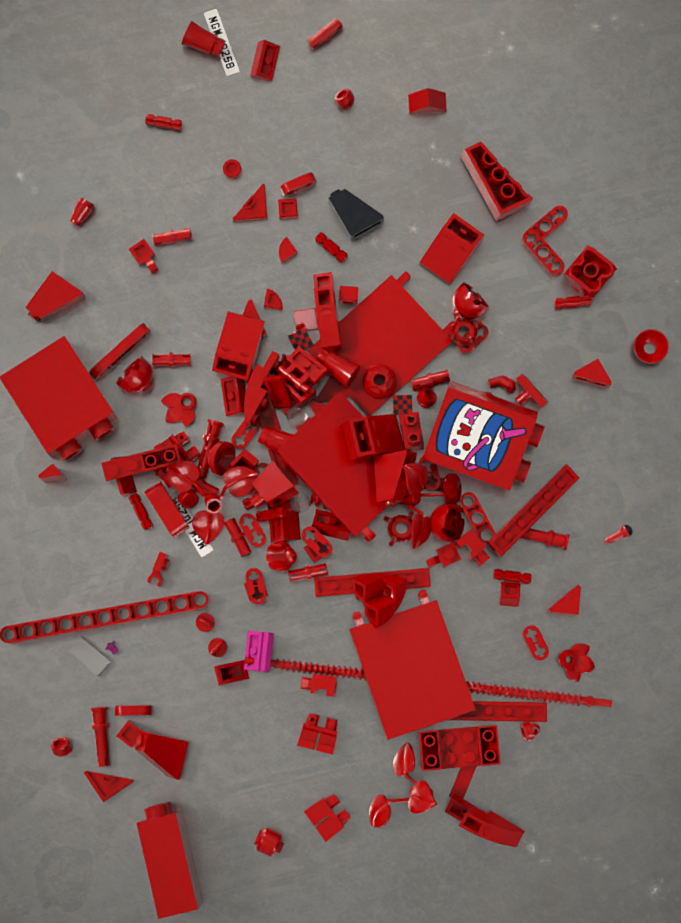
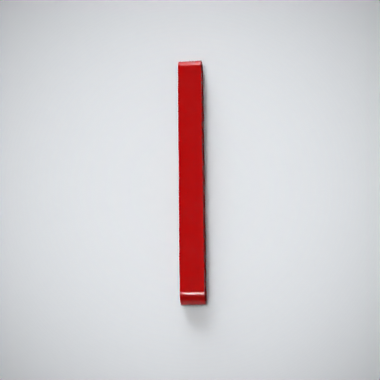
M196 591L9 625L1 629L0 639L4 643L15 644L202 610L209 605L210 599L205 592ZM199 595H203L206 598L205 603L201 606L195 602L196 597ZM181 598L185 599L187 602L186 607L178 609L177 601ZM159 603H167V610L165 612L158 611L157 606ZM146 605L148 613L145 616H140L139 608ZM122 609L129 611L127 619L120 618L119 613ZM108 612L110 619L108 622L103 623L100 617L103 613ZM84 616H89L91 619V623L88 626H83L81 623ZM69 619L72 623L71 628L65 630L62 626L63 621ZM46 623L52 624V631L50 633H45L43 630ZM28 626L33 628V634L30 637H27L24 633L25 628ZM8 630L14 632L12 640H7L5 637Z

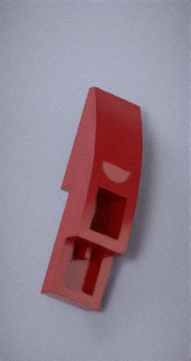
M332 272L314 274V297L322 349L340 347L341 340Z
M274 351L271 352L263 367L258 364L255 365L248 381L244 400V418L247 427L257 422L260 415L258 411L261 407L264 408L269 400L267 391L263 389V387L267 388L263 377L270 376L272 371H276L281 363L279 361V354Z
M177 444L102 462L101 464L105 480L110 481L165 467L179 462L181 459Z
M456 794L452 796L445 810L446 813L461 821L459 826L498 844L517 847L525 832L493 811L487 814Z

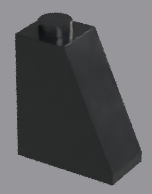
M338 189L330 194L331 197L328 198L330 206L351 241L384 222V217L381 213L346 189L341 191Z

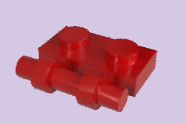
M300 346L286 359L290 366L285 368L281 365L277 370L285 380L291 381L296 389L302 390L306 394L311 390V387L306 383L310 381L315 385L328 372L324 365ZM296 370L303 375L300 379L293 374Z

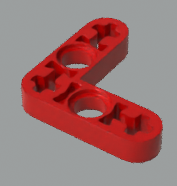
M564 206L554 207L531 226L522 237L523 245L552 276H559L563 272L565 265L563 260L544 239L566 221L568 211ZM556 211L558 213L562 211L563 218L558 217L553 223L552 219L555 217ZM547 222L550 225V230L547 232L542 231L540 224ZM527 235L530 237L535 236L534 242L536 244L541 243L535 250L533 249L535 244L532 241L527 242ZM545 248L549 254L547 257L542 258L538 255V250ZM551 256L554 257L551 261L555 265L560 264L559 271L556 269L553 271L551 269L553 265L550 261L548 262V264L545 263L550 259Z

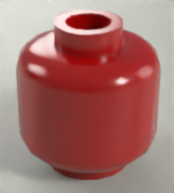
M265 828L263 831H259L254 844L257 845L256 849L258 852L273 857L276 852H281L284 842L281 841V833Z

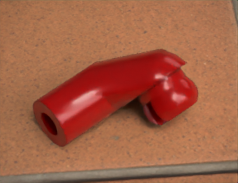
M505 375L488 379L490 388L503 386L508 393L516 390L515 381Z

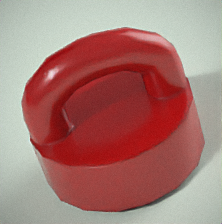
M345 88L336 94L334 100L338 106L346 110L353 105L354 95L350 89Z
M424 387L418 392L417 401L421 407L429 408L437 401V396L431 388Z
M190 489L188 492L179 493L177 500L183 508L188 509L196 505L198 495L194 490Z
M202 613L196 618V626L202 632H209L215 626V619L209 613Z
M214 638L208 644L209 653L214 657H222L227 652V643L221 638Z
M525 722L520 726L525 742L533 741L534 737L540 732V726L536 723Z
M66 737L56 738L51 743V750L58 757L67 756L72 752L71 744Z

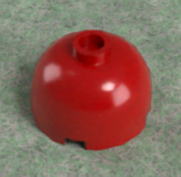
M463 282L456 289L452 298L453 304L456 307L454 312L467 319H478L489 310V306L478 292L475 293L471 290L473 289L472 286Z
M143 356L140 359L137 358L124 370V377L121 378L119 376L116 384L123 391L130 394H136L140 391L146 392L152 386L150 382L153 378L151 365Z
M443 504L436 507L429 517L432 534L438 540L454 543L455 539H459L465 524V519L461 518V513H464L463 509L456 504Z

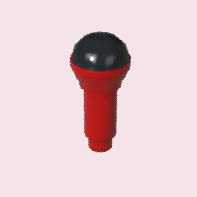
M623 525L619 531L604 540L606 544H611L622 537L629 538L633 530L631 526Z

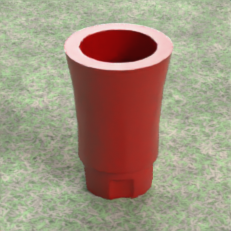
M191 21L181 45L219 57L226 41Z
M323 349L316 359L328 369L327 373L338 380L345 388L350 386L360 370V365L350 362L327 349Z
M264 426L258 442L265 445L266 448L277 451L294 434Z

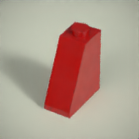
M51 271L25 308L29 312L27 315L35 321L40 319L44 322L81 301L85 295L78 288Z
M403 450L374 456L377 502L384 503L385 506L390 507L396 506L397 502L404 501L407 485L403 465L415 463L417 452Z
M139 730V734L135 739V750L167 777L180 780L189 742Z

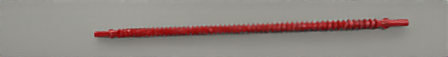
M245 657L244 664H254V658ZM279 658L276 660L271 659L270 668L273 667L275 670L281 668V671L283 669L287 671L291 669L292 672L298 670V673L300 671H303V673L308 671L309 674L311 672H314V674L320 673V675L325 673L326 676L328 674H331V676L337 675V677L341 675L342 678L348 676V679L350 677L354 679L358 677L359 680L365 678V681H367L362 668L360 670H357L356 667L355 669H351V667L346 669V666L340 668V665L338 667H335V665L330 667L329 664L324 666L323 663L321 665H318V663L313 665L312 662L307 664L306 661L304 663H301V661L296 663L295 660L290 662L289 659L288 661L284 659L279 661ZM474 681L472 683L466 682L471 693L474 691L477 694L482 692L483 695L485 693H488V695L492 693L493 696L499 694V697L502 695L507 697L509 695L510 698L516 696V699L518 697H521V699L526 697L527 700L532 698L533 701L535 699H538V701L543 699L544 702L549 700L550 703L552 701L558 703L559 701L561 704L563 702H566L567 705L569 703H572V705L576 703L578 706L583 704L587 707H612V700L593 698V696L581 697V694L578 696L573 694L571 696L570 693L564 695V692L559 694L558 691L554 694L553 691L548 693L547 690L542 692L541 689L539 691H536V689L531 691L530 688L525 690L524 687L522 689H519V687L514 689L513 686L508 688L507 685L506 687L502 685L497 687V684L491 686V684L486 685V683L480 685V682L475 684Z

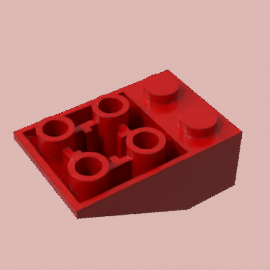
M453 213L419 263L448 284H451L482 242L484 234Z
M228 311L216 349L212 371L249 381L256 364L265 321Z
M396 414L348 419L342 424L351 462L405 450Z

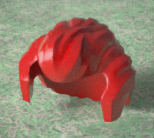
M284 540L271 543L266 552V561L272 570L286 572L296 562L297 554L295 550Z

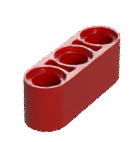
M161 481L144 491L173 538L190 528Z
M466 492L461 496L459 505L463 509L471 529L485 545H488V541L481 538V532H490L492 538L495 535V531L475 494ZM463 498H472L473 505L465 506ZM472 515H481L482 522L478 524L474 523L472 521Z

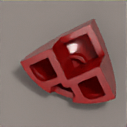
M370 573L353 577L356 599L362 600L365 606L364 614L377 627L390 619L400 606L406 592L408 580L383 573Z

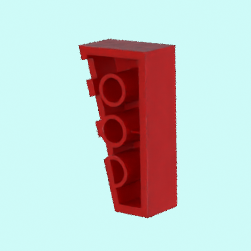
M481 141L464 149L461 158L496 221L530 205L533 198L522 189L518 181L516 182L509 175V171L499 164L497 158Z

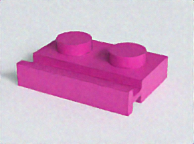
M248 631L245 657H252L255 662L252 665L244 664V670L270 672L274 633Z

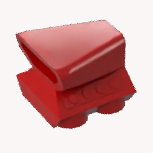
M587 245L564 275L570 281L569 285L580 295L587 294L594 298L609 278L614 275L617 268L595 248Z

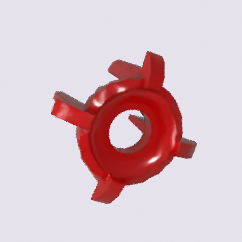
M457 312L454 313L455 322L450 327V336L445 338L446 342L453 340L458 345H468L470 350L475 349L472 343L477 337V328L483 325L482 321L474 323L467 318H462ZM466 326L469 329V335L461 336L458 332L459 328Z
M410 511L407 516L397 515L389 518L385 515L383 518L388 522V534L392 538L389 542L390 546H393L395 542L403 543L412 538L411 517L414 514L413 511ZM404 523L407 526V531L404 534H399L396 531L397 524Z

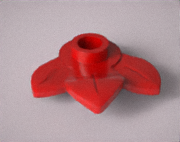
M173 392L162 398L161 402L169 407L165 417L167 423H176L181 420L183 425L187 427L193 422L195 418L194 409L197 406V399L193 394L184 393L180 395ZM187 399L191 400L189 406L184 405V401Z
M582 643L574 644L570 650H563L559 654L558 662L565 669L566 676L570 680L579 682L581 673H588L594 670V662L587 656L590 649L589 645ZM567 656L571 658L569 663L566 661Z

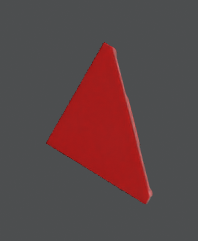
M261 184L253 196L247 200L233 217V222L268 219L265 184Z
M330 376L314 402H329L340 391L346 398L361 394L362 391L351 384L348 388H345L338 380Z
M91 771L83 772L103 803L134 782L133 779Z

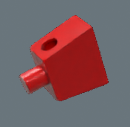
M272 461L253 482L252 485L258 493L250 501L256 508L266 501L274 509L299 494V492Z

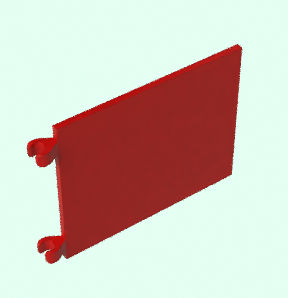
M404 272L397 280L390 275L339 321L341 346L327 348L330 352H334L350 362L360 365V370L351 385L362 392L361 394L350 396V398L367 416H371L453 342V340L446 342L445 338L450 335V327L454 322L451 321L442 330L402 287L410 280L411 276L408 272ZM319 339L307 350L315 359L323 350L321 340ZM373 365H386L396 375V389L387 398H372L363 388V375ZM376 375L374 383L378 386L383 385L385 377L383 375Z
M340 391L276 452L354 537L361 533L363 538L370 542L376 537V534L366 526L387 506L384 503L377 502L374 457L352 462L350 460L342 424L348 419L363 417V415Z
M421 590L418 593V598L422 605L393 614L390 619L378 627L372 622L364 624L359 611L354 612L352 615L356 627L350 628L349 631L387 740L476 710L437 600L429 602L426 590Z

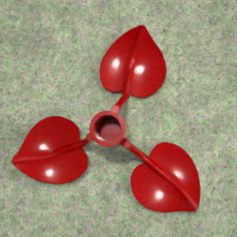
M179 461L169 464L166 468L168 481L174 489L180 492H188L192 485H194L203 496V499H205L208 511L201 510L197 512L192 519V526L195 533L206 545L219 535L224 526V516L220 510L222 508L221 500H223L226 489L229 490L232 496L243 497L252 490V484L258 477V473L248 467H231L223 474V481L226 485L223 487L219 496L214 493L206 495L195 482L199 478V470L193 462Z
M410 463L403 465L408 490L404 501L398 503L400 505H408V509L418 513L414 515L411 525L412 548L416 549L428 540L431 529L429 517L424 516V513L414 506L420 503L421 497L444 496L445 504H456L461 497L462 486L459 476L455 473H450L443 481L444 492L421 493L424 489L423 486L428 480L427 470L421 464Z
M408 742L395 755L393 769L397 776L402 777L404 775L407 780L415 784L410 789V798L386 800V796L382 794L375 797L369 809V820L372 828H381L388 823L391 816L390 803L408 802L409 810L414 814L424 813L437 805L433 797V790L429 787L428 783L425 781L417 782L408 774L412 773L415 768L414 751Z

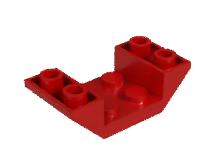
M497 725L419 732L422 771L501 764Z

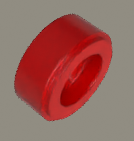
M230 159L224 163L223 173L227 178L236 179L241 175V164L237 160Z

